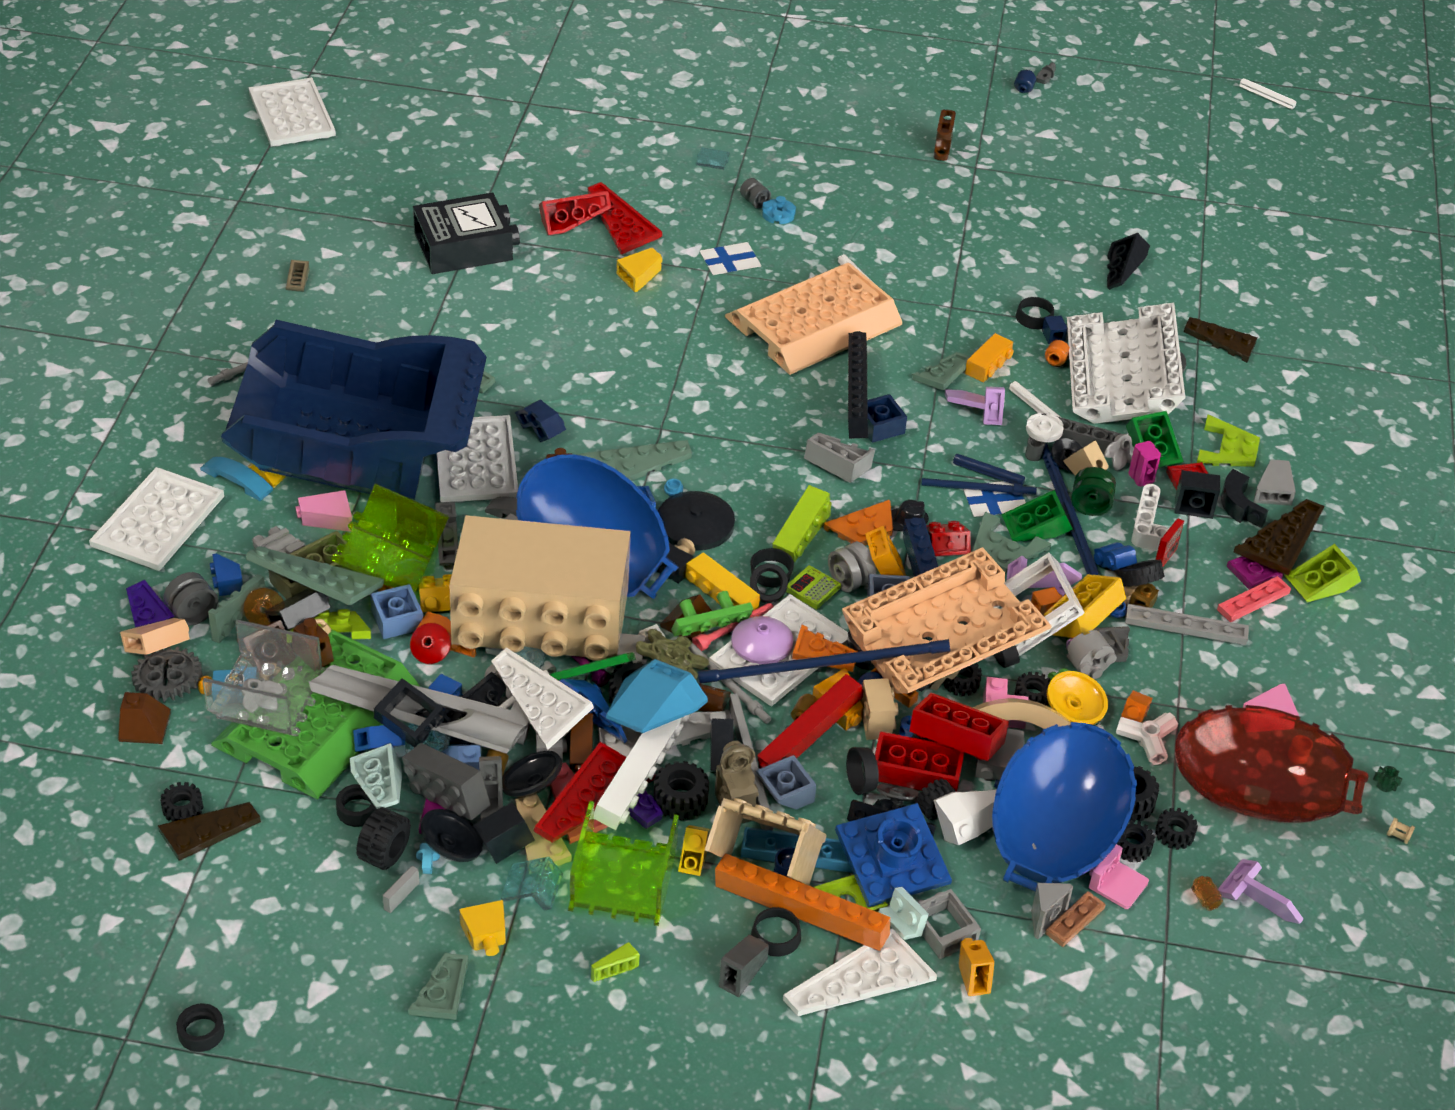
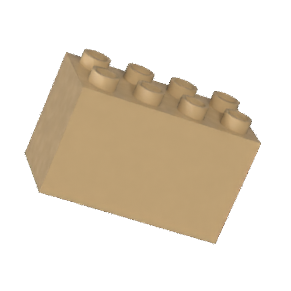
M466 515L450 581L451 644L462 645L470 649L478 647L508 648L514 653L520 652L523 648L533 649L532 652L545 653L553 657L570 655L587 657L594 661L617 656L628 594L631 531Z

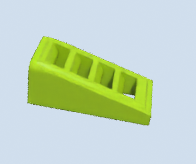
M629 942L591 965V980L596 982L637 968L640 959L638 951Z

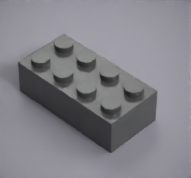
M420 743L402 757L405 766L404 771L408 775L409 786L413 793L419 794L429 801H433L443 808L449 809L469 820H473L490 806L480 770L423 743Z

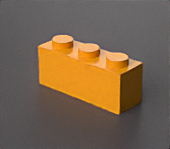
M995 333L967 360L965 374L984 383L989 377L993 376L998 368L1000 369L1007 359L1012 357L1014 352L1012 349L1013 341Z

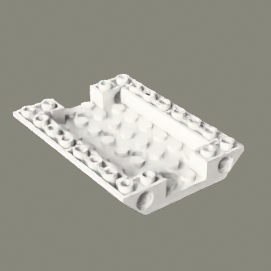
M1174 303L1138 307L1139 319L1104 323L1102 312L1067 317L1073 413L1096 424L1128 420L1133 417L1167 411L1169 414L1185 399Z

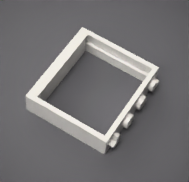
M1047 553L1004 583L1016 596L1054 571L1069 601L1044 617L1051 624V629L1015 645L1019 656L1085 613L1059 562L1050 553Z

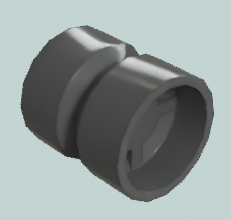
M755 178L747 179L740 188L741 195L756 208H762L763 202L771 199V192Z

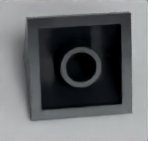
M513 802L473 825L496 864L535 841L525 820Z

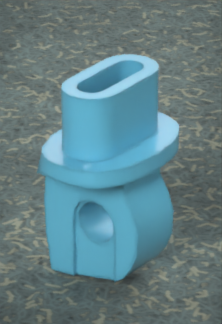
M427 843L420 844L419 850L416 852V858L422 861L423 874H432L433 861L440 858V855L434 852Z

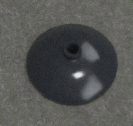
M540 751L520 759L504 773L502 777L503 792L512 797H526L542 792L559 775L562 768L560 756L554 751Z
M433 809L428 811L422 818L420 829L423 838L428 846L440 856L455 862H469L475 860L482 852L483 841L473 824L465 817L459 816L451 810Z

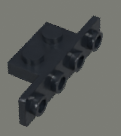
M853 799L850 804L847 820L854 821L908 805L899 806L893 804V801L889 799H878L874 805ZM926 822L934 837L936 825Z

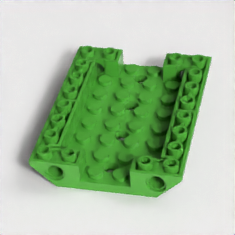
M331 630L328 634L334 657L333 662L316 671L305 659L298 655L273 680L283 688V692L277 695L278 707L273 709L259 705L253 712L246 707L211 743V746L246 764L252 757H255L279 769L282 782L317 800L350 765V758L361 753L355 752L353 730L381 726L382 724L374 719V711L311 692L309 681L321 675L331 665H336L395 681H400L403 678L411 685L420 687L401 662L334 630ZM359 661V662L356 663V664H351V663H349V662ZM305 714L308 715V716L305 717V718H299V717H297V716H299V715H305ZM272 743H281L278 746H271Z

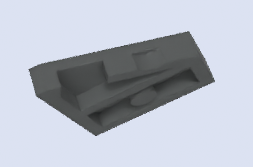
M1129 626L1094 628V630L1102 634L1113 648L1117 657L1115 662H1126L1129 652L1127 648L1129 645Z

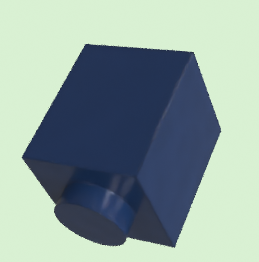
M1062 316L1044 317L1042 332L1047 343L1050 344L1054 340L1065 342L1068 328Z

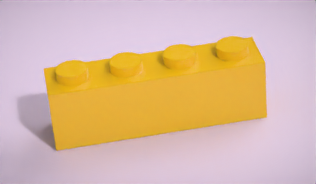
M704 552L686 563L685 578L700 588L703 593L712 597L718 604L717 594L722 591H728L734 606L751 602L753 611L759 608L760 594Z

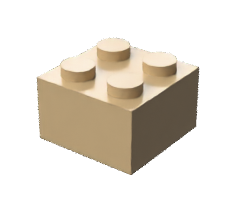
M889 679L863 680V698L861 703L863 706L862 722L866 740L878 739L880 731L892 734L893 730H896L895 716H898V704L894 703V687H890Z

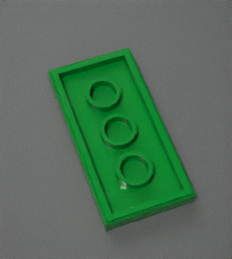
M630 652L549 675L559 681L636 660L635 653Z

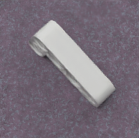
M1146 484L1143 487L1131 542L1137 547L1158 551L1160 539L1169 528L1153 524L1160 495V488L1155 484Z

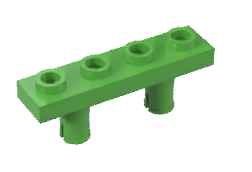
M722 591L716 596L721 609L696 614L691 599H686L679 604L684 618L676 619L671 630L674 636H687L696 631L705 632L713 627H725L730 623H740L750 617L753 607L751 602L734 606L728 591Z

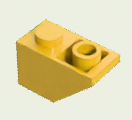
M693 825L686 827L678 872L701 876L707 854L705 847L711 829Z

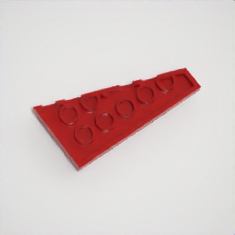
M599 182L588 187V194L604 191L609 193L611 208L599 215L621 255L662 237V231L605 184Z
M600 741L535 825L533 831L553 843L592 819L599 800L627 757ZM655 775L652 779L648 778L646 781L648 783L652 782L655 779Z

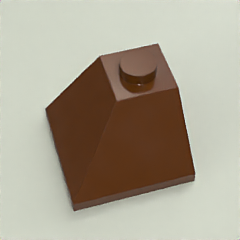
M125 692L120 707L119 742L163 744L171 709L147 693Z

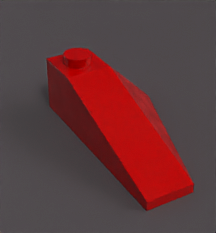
M608 191L547 200L539 204L541 220L548 236L566 233L611 208Z

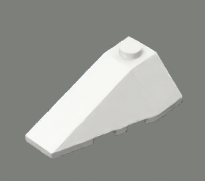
M997 789L951 792L935 799L934 804L944 840L960 845L978 837L993 827L992 812Z

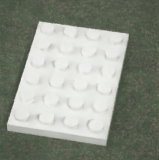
M312 77L249 87V94L270 146H281L283 144H294L301 141H312L314 139L336 136L335 128Z
M510 415L473 417L467 447L457 452L444 450L437 453L441 502L490 500L497 497L516 498L518 482Z
M156 467L89 540L90 546L160 571L223 499L224 490Z
M791 594L763 615L783 622L793 634L794 641L791 652L787 657L778 662L795 660L792 659V653L801 625L807 626L808 630L815 634L817 632L823 634L824 638L831 642L837 641L845 646L848 644V632ZM732 641L709 657V661L720 669L759 665L740 657L733 649ZM818 668L733 678L732 680L772 707Z

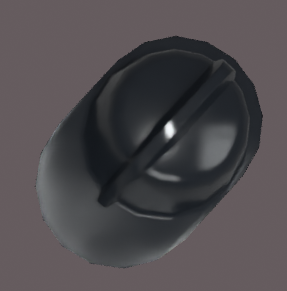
M908 499L903 501L899 508L891 510L893 530L903 531L905 519L924 518L927 524L929 517L925 512L924 502Z

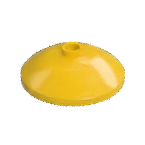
M1076 671L1061 672L1053 677L1048 685L1047 699L1051 708L1059 712L1070 722L1094 725L1107 712L1108 699L1105 691L1096 680L1084 673Z

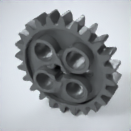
M178 646L175 650H171V647H168L165 651L161 649L157 653H151L152 655L150 656L144 654V660L138 659V665H134V671H131L132 682L136 692L147 693L156 700L163 698V702H166L168 697L174 701L177 695L183 698L184 692L190 694V688L196 689V683L201 681L200 677L203 676L198 656L194 657V652L188 653L186 648L180 651Z

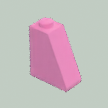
M345 490L298 498L299 506H295L297 518H301L303 526L353 531L352 514Z
M1280 684L1245 702L1242 711L1239 713V722L1243 725L1246 733L1293 729L1299 714L1286 685Z

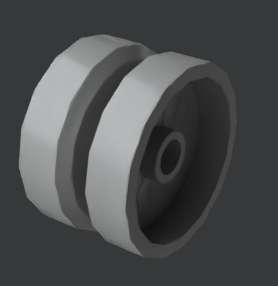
M858 541L830 552L828 556L829 571L832 578L841 583L840 589L842 591L850 592L859 588L860 585H866L869 581V574H876V566L869 550Z

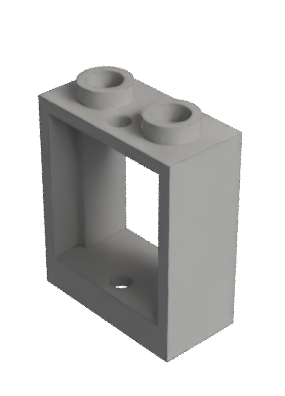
M952 889L938 892L931 898L918 901L929 914L928 917L947 909L961 927L959 930L939 937L928 920L926 921L922 936L939 959L960 951V943L965 938H972L974 941L979 940L980 926Z

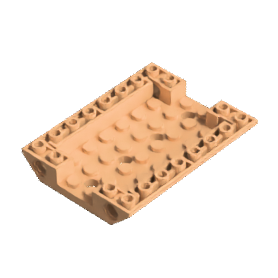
M849 262L725 314V318L745 336L757 333L769 344L768 356L789 375L847 350L849 333L855 331L867 332V340L902 325V320L893 298Z
M983 547L842 608L852 638L862 651L949 639L951 652L912 656L901 655L897 658L871 661L884 679H889L890 686L894 687L895 693L905 694L1045 632L1052 627L1029 599L1020 602L1004 584L1005 572ZM994 606H1001V607H1003V608H1002V609L994 608ZM965 621V622H967L968 624H966V625L961 624V623L959 624V622ZM925 637H931L932 640L929 641V640H926V639H923V638H925Z

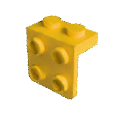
M452 574L443 575V578L424 576L418 580L422 612L450 610V581Z

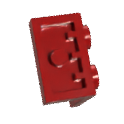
M948 521V524L929 522V525H926L935 556L971 553L970 530L959 521Z

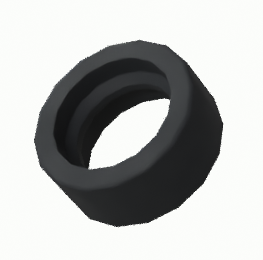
M766 563L759 565L750 577V588L760 594V601L772 603L778 601L787 591V575L776 564ZM767 571L776 573L781 581L779 590L771 595L762 593L757 586L758 577Z
M352 784L343 788L336 797L337 815L340 821L349 826H363L369 816L376 810V807L359 784ZM354 799H363L371 803L367 809L353 812L344 808L345 804Z
M200 1003L191 1005L183 1010L176 1022L180 1043L184 1048L194 1052L208 1051L216 1047L223 1039L225 1033L222 1014L218 1008L211 1004ZM208 1019L215 1023L214 1029L203 1036H191L186 1032V1028L190 1023L196 1020Z

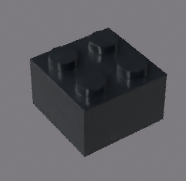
M1182 470L1175 495L1174 513L1213 519L1220 493V475Z

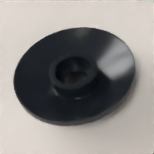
M1059 439L1051 448L1052 458L1059 467L1072 472L1063 460L1083 447L1072 439Z

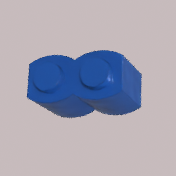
M1115 542L1094 549V561L1100 567H1108L1110 570L1115 571L1137 563L1136 551L1130 545L1124 546L1119 542Z

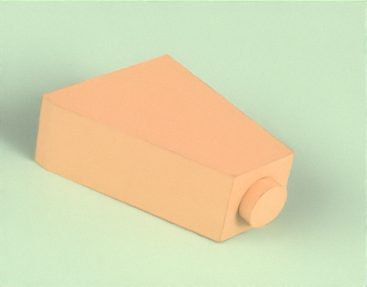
M178 618L120 632L125 652L145 655L190 639L188 624L185 619Z

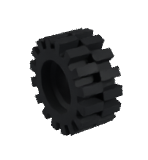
M977 663L961 669L957 675H965L968 679H961L957 676L954 679L946 678L943 681L944 687L948 688L950 693L955 691L954 695L957 696L958 693H961V696H965V693L968 696L972 695V692L976 693L980 687L982 670L978 668L979 665Z
M1032 671L1028 672L1027 675L1023 673L1021 677L1019 676L1014 695L1026 696L1030 701L1048 706L1047 688L1051 679L1049 677L1045 679V674L1043 673L1039 676V672H1035V675H1032ZM1027 689H1036L1040 691V693H1033L1028 691Z
M934 780L933 784L930 782L927 788L924 787L922 789L923 792L918 793L919 797L916 798V804L918 803L921 812L926 818L934 820L938 816L934 800L956 791L947 780Z
M177 782L176 787L172 784L170 785V790L166 788L164 794H161L162 812L168 821L171 820L173 822L202 813V795L200 789L196 788L194 784L189 786V782H185L184 785H181V782ZM181 800L190 801L188 804L184 806L174 805L176 802Z
M1170 808L1169 811L1166 809L1159 815L1155 835H1157L1158 841L1162 839L1161 844L1165 845L1167 843L1168 848L1175 846V849L1179 850L1181 846L1182 849H1185L1187 845H1192L1198 828L1197 820H1193L1194 816L1192 814L1188 816V811L1181 812V808H1177V811H1174V808ZM1169 826H1178L1184 831H1174Z
M1130 820L1117 845L1123 848L1121 853L1123 860L1130 858L1129 862H1133L1134 859L1137 862H1141V859L1146 860L1151 855L1155 835L1152 834V829L1147 830L1148 825L1144 824V826H1141L1140 821L1134 824V820ZM1134 838L1141 842V844H1132L1126 839Z

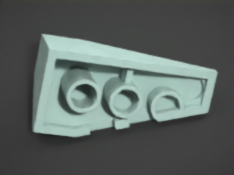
M391 743L350 758L352 775L376 809L380 807L386 808L399 803L402 769L401 762Z

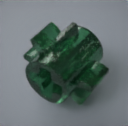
M1380 766L1373 778L1374 781H1378L1376 787L1383 792L1396 791L1402 782V778L1398 777L1400 771L1392 766H1385L1384 768Z

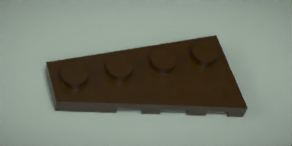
M1189 317L1184 328V333L1203 342L1207 340L1217 349L1222 347L1228 350V354L1242 357V361L1246 363L1252 354L1258 338Z
M247 802L158 825V830L180 861L260 823L261 820L252 804Z

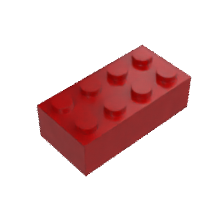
M930 693L913 709L909 732L917 734L921 738L936 741L940 745L952 747L958 752L968 753L977 759L988 761L1005 744L1009 721Z
M880 731L875 751L879 771L878 782L922 790L924 787L927 788L930 782L933 784L934 780L939 781L943 779L947 780L957 792L964 753L936 742Z

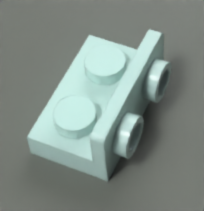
M903 887L894 889L889 907L879 909V913L890 917V926L902 939L906 940L922 936L929 914Z

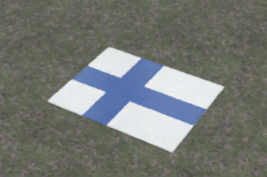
M748 242L700 250L713 275L761 267Z
M1005 481L989 483V484L1014 485V484H1011V483H1008V482H1005ZM963 489L974 517L983 516L985 512L992 515L1003 514L1026 503L1023 494L1018 496L1013 495V493Z

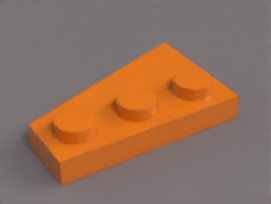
M801 625L792 653V659L798 660L857 651L837 641L831 642L825 639L823 634L819 632L815 634L809 631L807 626ZM855 663L827 667L841 670L846 668L848 671L853 672Z

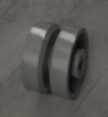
M187 572L177 576L166 587L163 595L165 604L176 618L185 619L188 626L197 625L209 618L208 611L212 608L216 610L218 604V595L206 580L196 572Z

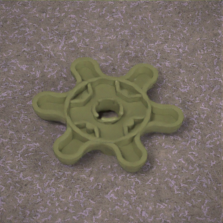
M649 629L647 638L651 643L643 641L636 643V652L638 654L690 672L695 680L698 674L693 668L703 670L709 665L707 658L690 652L688 648L691 646V641L684 636H679L676 640H670L665 638L660 631Z

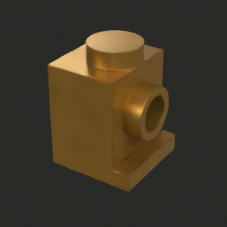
M1150 583L1139 585L1135 592L1132 593L1129 604L1152 608L1157 600L1159 590ZM1140 600L1142 602H1145L1146 605L1144 606L1140 603H1137V601Z

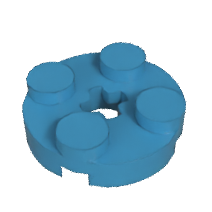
M778 196L776 199L763 202L762 216L766 221L770 223L779 221V224H786L794 219L796 206L787 201L785 197Z

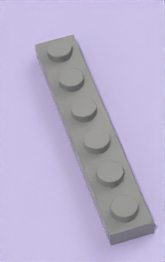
M1132 604L1127 606L1125 624L1247 645L1249 625Z

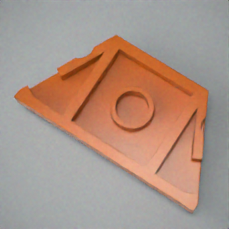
M890 500L825 522L824 530L827 532L832 530L838 533V538L848 541L850 544L858 541L864 546L868 545L865 533L884 526L890 537L893 533Z

